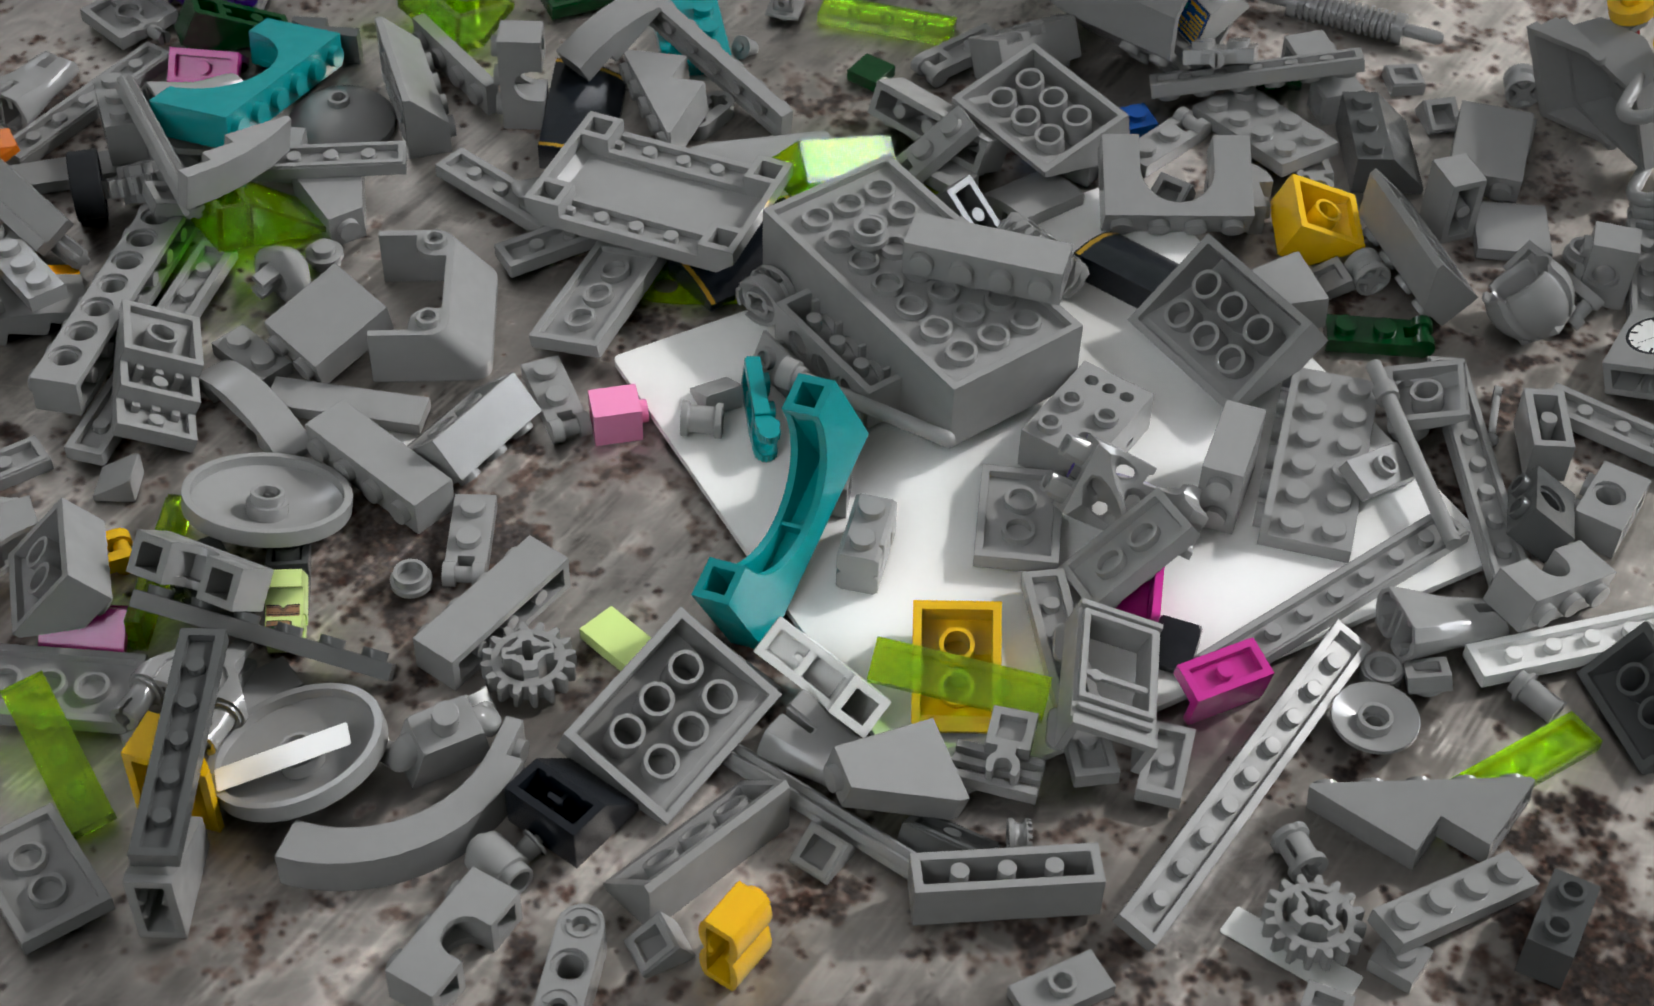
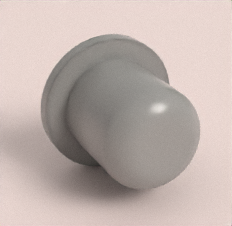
M745 35L735 37L731 47L732 53L737 59H746L748 56L755 55L759 49L757 42Z
M527 829L523 831L524 837L514 845L529 860V863L540 853L543 856L547 854L546 849L542 845L543 841L536 834L533 835Z

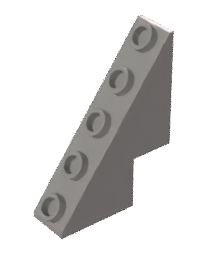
M627 50L624 52L625 62L619 63L620 75L623 83H628L632 100H637L640 115L642 118H646L651 136L656 135V140L686 147L709 112L705 81L690 80L687 56Z
M1517 773L1504 774L1498 778H1477L1473 775H1459L1452 779L1434 780L1424 776H1414L1400 781H1384L1375 777L1365 778L1359 782H1337L1332 779H1320L1309 785L1306 808L1413 871L1436 837L1478 862L1491 858L1530 802L1535 779L1524 777Z

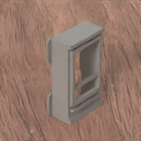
M1081 598L1065 623L1057 624L1054 630L1052 654L1054 659L1062 664L1058 708L1050 709L1047 714L1045 743L1050 749L1063 750L1076 731L1080 730L1132 747L1130 771L1137 774L1141 772L1158 749V740L1155 739L1160 633L1163 630V624L1085 598ZM1091 638L1137 653L1135 684L1103 674L1098 669H1088L1089 639ZM1087 677L1094 682L1101 681L1135 692L1132 706L1086 692Z

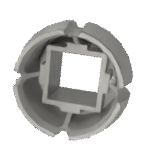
M1548 254L1536 255L1534 263H1530L1528 259H1525L1510 267L1489 284L1488 287L1491 293L1486 291L1482 295L1487 315L1493 325L1503 334L1517 339L1522 346L1559 334L1577 308L1574 304V286L1571 277L1564 267L1553 260Z

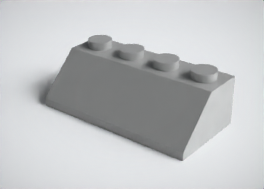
M382 16L374 17L381 72L403 140L407 143L409 158L413 159L452 152L451 137L456 136L453 115H448L449 109L445 93L440 94V79L438 73H434L431 53H424L419 38Z
M1375 168L1370 172L1359 210V216L1367 226L1362 231L1375 247L1381 246L1383 250L1378 254L1387 267L1392 271L1396 268L1399 274L1395 277V280L1408 295L1413 293L1416 297L1411 303L1420 315L1431 316L1443 326L1479 297L1413 204L1379 170Z

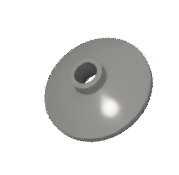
M1358 682L1345 687L1334 698L1330 711L1331 722L1337 734L1352 747L1371 754H1393L1408 748L1416 740L1421 726L1420 714L1414 702L1399 689L1380 682Z

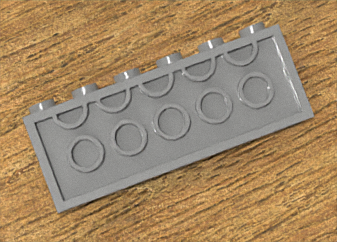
M1302 368L1282 381V387L1289 388V391L1280 390L1276 413L1283 414V418L1275 417L1270 438L1271 441H1276L1278 444L1277 446L1269 444L1264 467L1265 469L1272 470V473H1263L1258 497L1266 498V502L1257 501L1252 526L1260 527L1258 545L1349 563L1360 499L1338 468L1347 460L1369 452L1377 405L1372 393L1374 386L1372 381Z

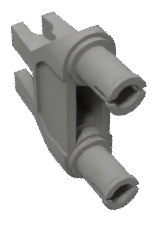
M236 638L227 649L206 748L210 745L206 751V754L209 756L216 753L219 745L231 729L241 728L249 719L242 688L257 668L256 660L248 658L254 650L253 642ZM175 650L146 660L132 673L129 678V691L110 712V717L116 725L121 728L126 726L127 730H134L151 705L163 704Z

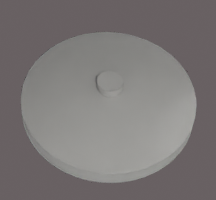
M255 452L221 457L194 469L185 478L181 487V510L185 519L194 528L212 538L241 546L283 548L313 543L341 530L352 515L353 490L348 480L337 470L326 464L291 454Z
M343 683L305 685L274 695L249 709V719L244 726L230 730L219 745L216 753L209 756L207 764L211 772L218 803L226 812L237 818L252 822L286 821L319 811L345 797L358 787L372 773L383 757L388 743V725L376 699L359 687ZM345 722L348 724L351 739L350 745L217 792L215 769Z

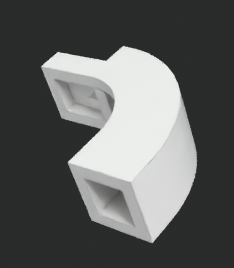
M781 616L776 619L753 650V652L799 687L812 694L830 714L862 738L868 735L892 703L856 672Z

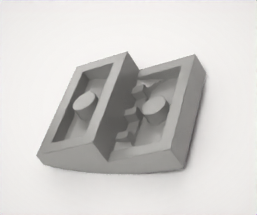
M1038 171L983 194L1001 221L1006 219L1011 212L1026 216L1035 224L1042 223L1081 206L1084 200V192L1068 180L1058 175L1045 178Z

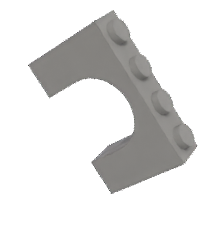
M1102 134L1097 150L1101 231H1112L1121 235L1132 231H1148V233L1153 235H1162L1169 231H1182L1189 235L1222 232L1229 236L1249 231L1255 217L1250 135H1213L1207 150L1209 189L1194 200L1173 202L1157 196L1144 182L1140 167L1139 134Z

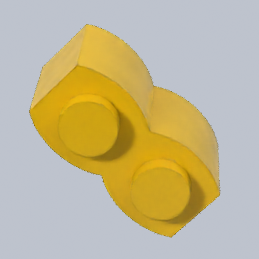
M737 881L699 924L698 933L704 946L699 953L701 968L706 976L730 991H734L772 946V937L768 926L772 920V908L768 896L760 888L753 885L747 886L741 881Z

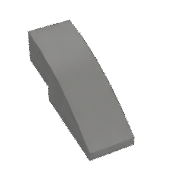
M615 0L586 20L563 42L556 52L565 65L590 82L610 58L617 62L623 56L624 52L629 49L662 9L651 0Z

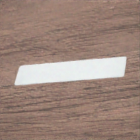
M345 722L215 769L217 792L350 745L351 739L348 724Z
M1241 907L1235 908L1220 929V932L1307 982L1312 980L1353 995L1363 980L1360 974L1345 966H1341L1335 960H1332L1329 971H1324L1319 962H1313L1309 971L1304 970L1303 960L1298 958L1291 964L1286 963L1287 952L1284 949L1272 952L1270 947L1273 938L1262 936L1261 932L1264 922Z

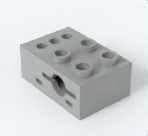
M1084 361L1021 429L1017 464L1025 468L1065 471L1064 476H1066L1073 462L1058 454L1059 446L1066 434L1086 439L1089 433L1128 452L1149 429L1154 393Z

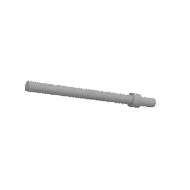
M1378 359L1371 360L1367 363L1366 369L1374 385L1372 393L1380 407H1384L1446 549H1457L1461 546L1462 541L1399 403L1400 393L1395 382L1388 378L1381 361Z

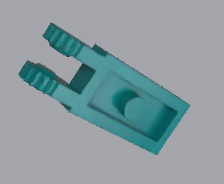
M746 356L741 386L743 388V403L752 451H754L753 455L758 460L766 463L772 462V460H775V457L777 458V443L781 436L780 421L776 419L775 402L768 401L771 387L769 372H763L760 356Z

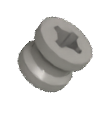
M1520 63L1508 68L1503 77L1507 102L1516 108H1526L1535 104L1538 99L1533 66Z
M1367 247L1355 251L1344 263V267L1354 281L1355 289L1361 295L1368 296L1378 293L1390 281V270L1384 263H1381L1380 255L1373 248Z

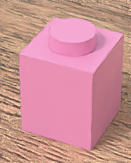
M636 384L588 390L589 416L593 426V437L596 446L643 440V423L649 422V411L646 399H639Z

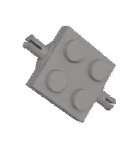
M96 0L80 9L82 20L122 50L136 45L147 37L153 38L160 45L164 46V42L168 44L171 35L165 29L175 24L179 16L178 10L164 0Z
M1250 37L1229 38L1226 44H1215V38L1194 39L1191 45H1188L1183 50V65L1206 64L1213 68H1220L1225 64L1255 63L1258 58V43H1250Z

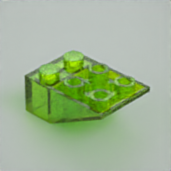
M251 181L220 198L204 203L203 216L200 219L196 217L191 218V221L219 252H236L242 247L253 245L270 246L276 244L277 241L291 238L308 239L313 234L326 232V226L296 196Z

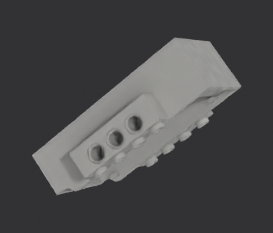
M889 154L763 209V264L772 265L780 269L789 278L796 291L795 294L775 303V338L783 340L788 345V349L804 363V366L814 374H818L821 378L835 380L839 386L953 432L955 443L948 447L949 449L1053 396L1078 369L1083 325L1060 304L1058 306L902 273L903 244L916 212L970 222L963 216L957 215ZM863 216H875L882 219L889 231L887 245L874 252H865L854 247L849 240V232L854 222ZM863 413V425L867 429L882 422Z

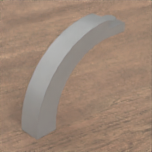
M506 716L489 751L474 773L446 798L414 815L388 823L363 827L321 826L295 820L275 855L281 884L322 891L373 889L405 882L425 875L465 854L468 843L476 835L494 831L508 815L504 787L524 770V763L530 748L529 740L525 739L523 720Z

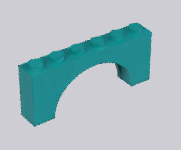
M266 18L249 30L252 63L268 69L250 79L226 86L213 88L169 86L149 100L150 107L167 137L214 148L223 146L226 134L270 121L343 65L344 59L340 33Z
M798 373L781 408L789 427L791 452L787 483L777 514L762 541L742 561L732 563L709 557L691 594L731 643L755 649L779 616H784L869 435L835 380Z

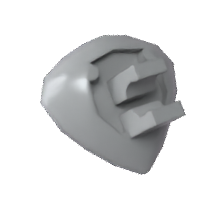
M269 246L260 249L254 256L256 273L252 276V280L256 284L251 287V291L261 300L274 292L285 302H288L311 283L308 262L299 251L291 247Z

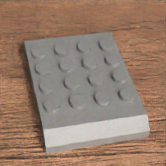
M590 111L526 193L524 204L525 209L544 226L712 272H718L735 264L762 223L763 209L774 205L792 178L793 163L758 155L752 164L626 132L624 131V119Z

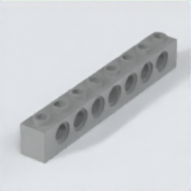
M147 202L139 207L137 216L131 225L125 228L121 240L115 249L109 252L107 261L101 270L95 273L93 281L85 294L79 297L76 308L70 317L63 321L60 332L54 341L47 345L45 354L38 365L31 369L28 377V388L33 393L36 409L81 416L84 414L114 366L119 308L122 299L152 306L199 231V219L196 217L187 219L185 216H153Z

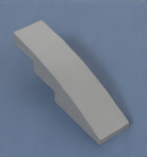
M286 115L226 134L223 146L202 152L201 163L178 170V203L186 210L222 197L249 183L271 168L290 151L291 118Z

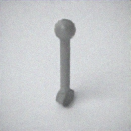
M1497 385L1494 386L1488 426L1492 447H1495L1499 442L1496 428L1503 387Z

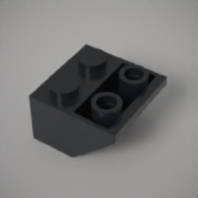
M536 758L504 787L508 821L523 831L527 829L533 835H538L543 841L542 845L575 868H578L639 810L636 802L571 758Z

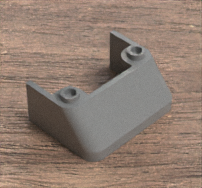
M439 229L379 231L378 237L385 282L444 281L442 308L427 307L416 311L409 318L408 330H367L373 381L479 380L488 376L493 369L498 299L496 271L446 231Z

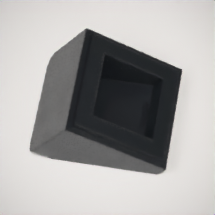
M1162 615L1158 622L1163 624V630L1160 633L1159 670L1173 674L1178 664L1194 659L1199 648L1202 627L1194 623Z

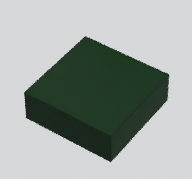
M868 53L847 70V80L873 92L878 80L891 79L895 76V65Z

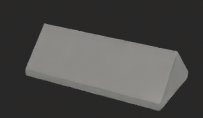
M786 779L741 780L606 880L603 885L642 924L659 911L669 917L673 916L789 827L790 786Z

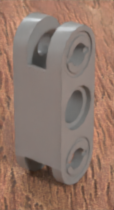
M576 904L568 907L560 914L534 1000V1006H593L607 955L605 918L596 907L588 904ZM569 976H576V977H578V978H575V979H573V980H566V979H564V978H567V977H569Z

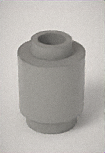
M498 831L480 833L468 843L464 864L469 870L475 867L520 891V894L529 886L533 878V870L529 867V860Z

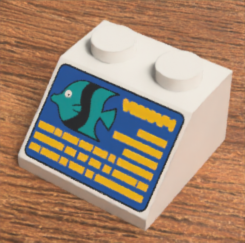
M1188 0L1179 17L1177 32L1189 45H1191L1194 39L1216 38L1250 6L1246 0Z

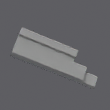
M0 158V219L36 252L46 256L74 223Z

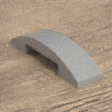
M224 359L201 372L199 377L200 390L214 403L221 400L256 434L258 446L264 452L304 456L309 453L306 430L279 396L251 370L236 361Z

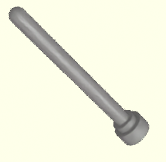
M786 356L782 359L776 370L774 383L776 386L790 391L798 373L815 375L809 373V369L804 367L802 361ZM839 386L853 409L944 447H950L955 443V435L949 430Z

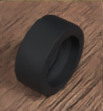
M97 149L67 152V171L78 221L108 218V203L103 193L101 183L103 174Z

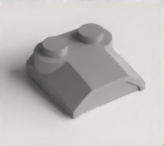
M1465 358L1384 367L1388 378L1393 380L1400 393L1399 403L1416 441L1423 439L1431 428L1470 420ZM1387 416L1388 434L1390 433L1398 441Z

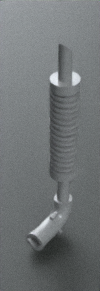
M1259 0L1286 7L1285 16L1296 18L1298 15L1300 20L1305 17V21L1311 19L1312 23L1318 20L1317 23L1320 25L1324 22V26H1328L1330 23L1332 28H1335L1336 25L1337 29L1340 30L1344 27V31H1348L1350 28L1352 33L1357 30V34L1364 32V36H1368L1370 33L1372 38L1377 35V39L1383 37L1384 41L1390 38V42L1401 44L1403 37L1435 45L1441 44L1444 40V35L1440 31L1408 24V14L1398 12L1395 15V11L1389 13L1388 9L1382 12L1380 7L1375 10V6L1369 8L1368 4L1362 7L1363 4L1359 2L1356 5V1H1352L1349 4V0L1344 2L1343 0Z

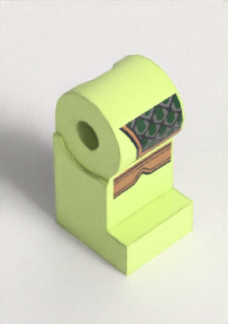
M302 569L274 570L265 601V626L276 629L278 621L304 628L302 637L307 638L308 575ZM266 646L268 653L285 652Z

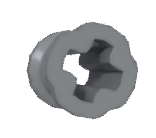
M689 400L682 401L680 436H688L690 432L713 434L714 438H722L724 403H717L715 406L691 405Z
M1301 821L1286 824L1279 828L1272 835L1270 842L1272 849L1276 853L1281 854L1289 867L1288 876L1293 883L1296 882L1297 874H1303L1307 882L1313 881L1317 874L1322 875L1326 871L1329 863L1324 853L1316 850L1309 839V828Z

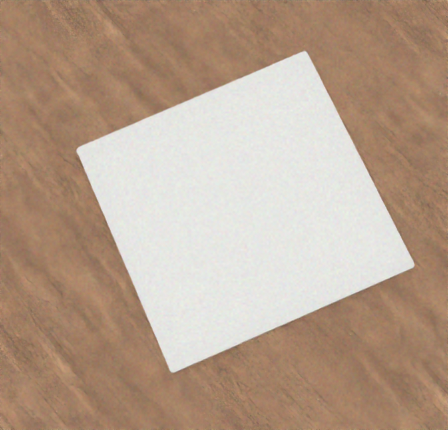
M1099 188L1084 192L1083 205L1037 225L1057 241L1073 244L1072 252L1074 254L1084 243L1101 233L1107 232L1100 230ZM1132 231L1128 234H1123V236L1178 264L1200 242L1195 235H1189L1182 231H1169L1162 235H1153L1148 233V231ZM1085 282L1082 288L1075 292L1071 298H1061L1060 305L1083 325L1078 368L1084 361H1087L1154 393L1149 429L1128 453L1157 468L1154 475H1149L1145 482L1161 488H1179L1184 484L1198 487L1202 465L1223 407L1127 320L1137 308ZM748 310L618 354L614 360L616 369L627 385L636 384L639 399H646L650 418L745 555L748 556L768 532L779 509L787 483L791 445L788 423L781 409L786 398L771 384L768 401L775 402L776 419L780 421L781 436L777 443L778 454L777 458L775 457V460H772V462H762L753 455L754 451H752L744 403L742 407L724 412L721 439L714 438L713 434L689 432L688 436H680L682 401L689 400L691 405H698L690 393V388L723 377H728L741 385L744 359L746 356H754L763 331L767 330L775 338V324L769 327L760 326L745 315ZM1313 358L1303 367L1326 372ZM1282 382L1247 404L1265 409L1267 412L1255 468L1232 534L1204 527L1199 533L1201 538L1193 545V554L1190 560L1177 556L1164 568L1160 617L1166 615L1202 627L1200 644L1196 654L1347 564L1345 562L1257 544L1260 527L1252 526L1257 501L1266 502V498L1258 497L1263 473H1272V470L1265 469L1264 467L1269 444L1275 446L1278 444L1276 441H1271L1270 438L1275 417L1283 418V414L1276 413L1280 390L1289 391V388L1282 387ZM1051 397L950 449L884 421L867 429L869 435L852 469V489L846 518L830 516L786 610V614L797 629L834 655L892 702L869 732L871 736L911 724L913 600L1002 601L1001 706L1039 713L1038 726L1030 756L1048 760L1064 753V749L1052 750L1045 743L1047 714L1053 706L1021 587V574L1027 571L973 566L982 464L1025 468L1017 464L1021 429ZM1375 422L1373 423L1369 452L1393 443ZM1119 465L1116 468V473L1133 477L1135 474L1134 469L1128 465ZM1415 479L1412 482L1366 501H1360L1349 562L1430 514ZM1440 490L1439 492L1450 516L1470 531L1468 542L1395 587L1432 593L1483 570L1469 520ZM860 493L893 499L897 502L895 536L890 547L878 592L873 595L841 589L836 586L837 553L855 497ZM1135 494L1128 495L1125 500L1126 509L1130 510L1141 501L1140 498ZM1097 501L1092 505V511L1097 515H1103L1107 512V504ZM1062 513L1059 566L1103 530ZM1067 579L1074 607H1076L1082 597ZM1377 598L1340 621L1348 628H1351L1376 617ZM1329 628L1325 629L1321 633L1317 634L1308 641L1299 645L1298 647L1291 650L1282 657H1285L1298 650H1301L1305 647H1308L1312 644L1319 642ZM1090 638L1088 657L1091 668L1098 669L1103 674L1135 684L1137 653ZM1159 670L1157 712L1188 699L1174 674ZM1096 682L1099 696L1132 706L1135 692L1105 682ZM940 733L951 758L955 753L958 739L985 745L987 735ZM961 768V770L970 771V772H974V773H978V774L985 775V773H982V772H978V771H974V770H969V769ZM965 788L968 794L976 791Z

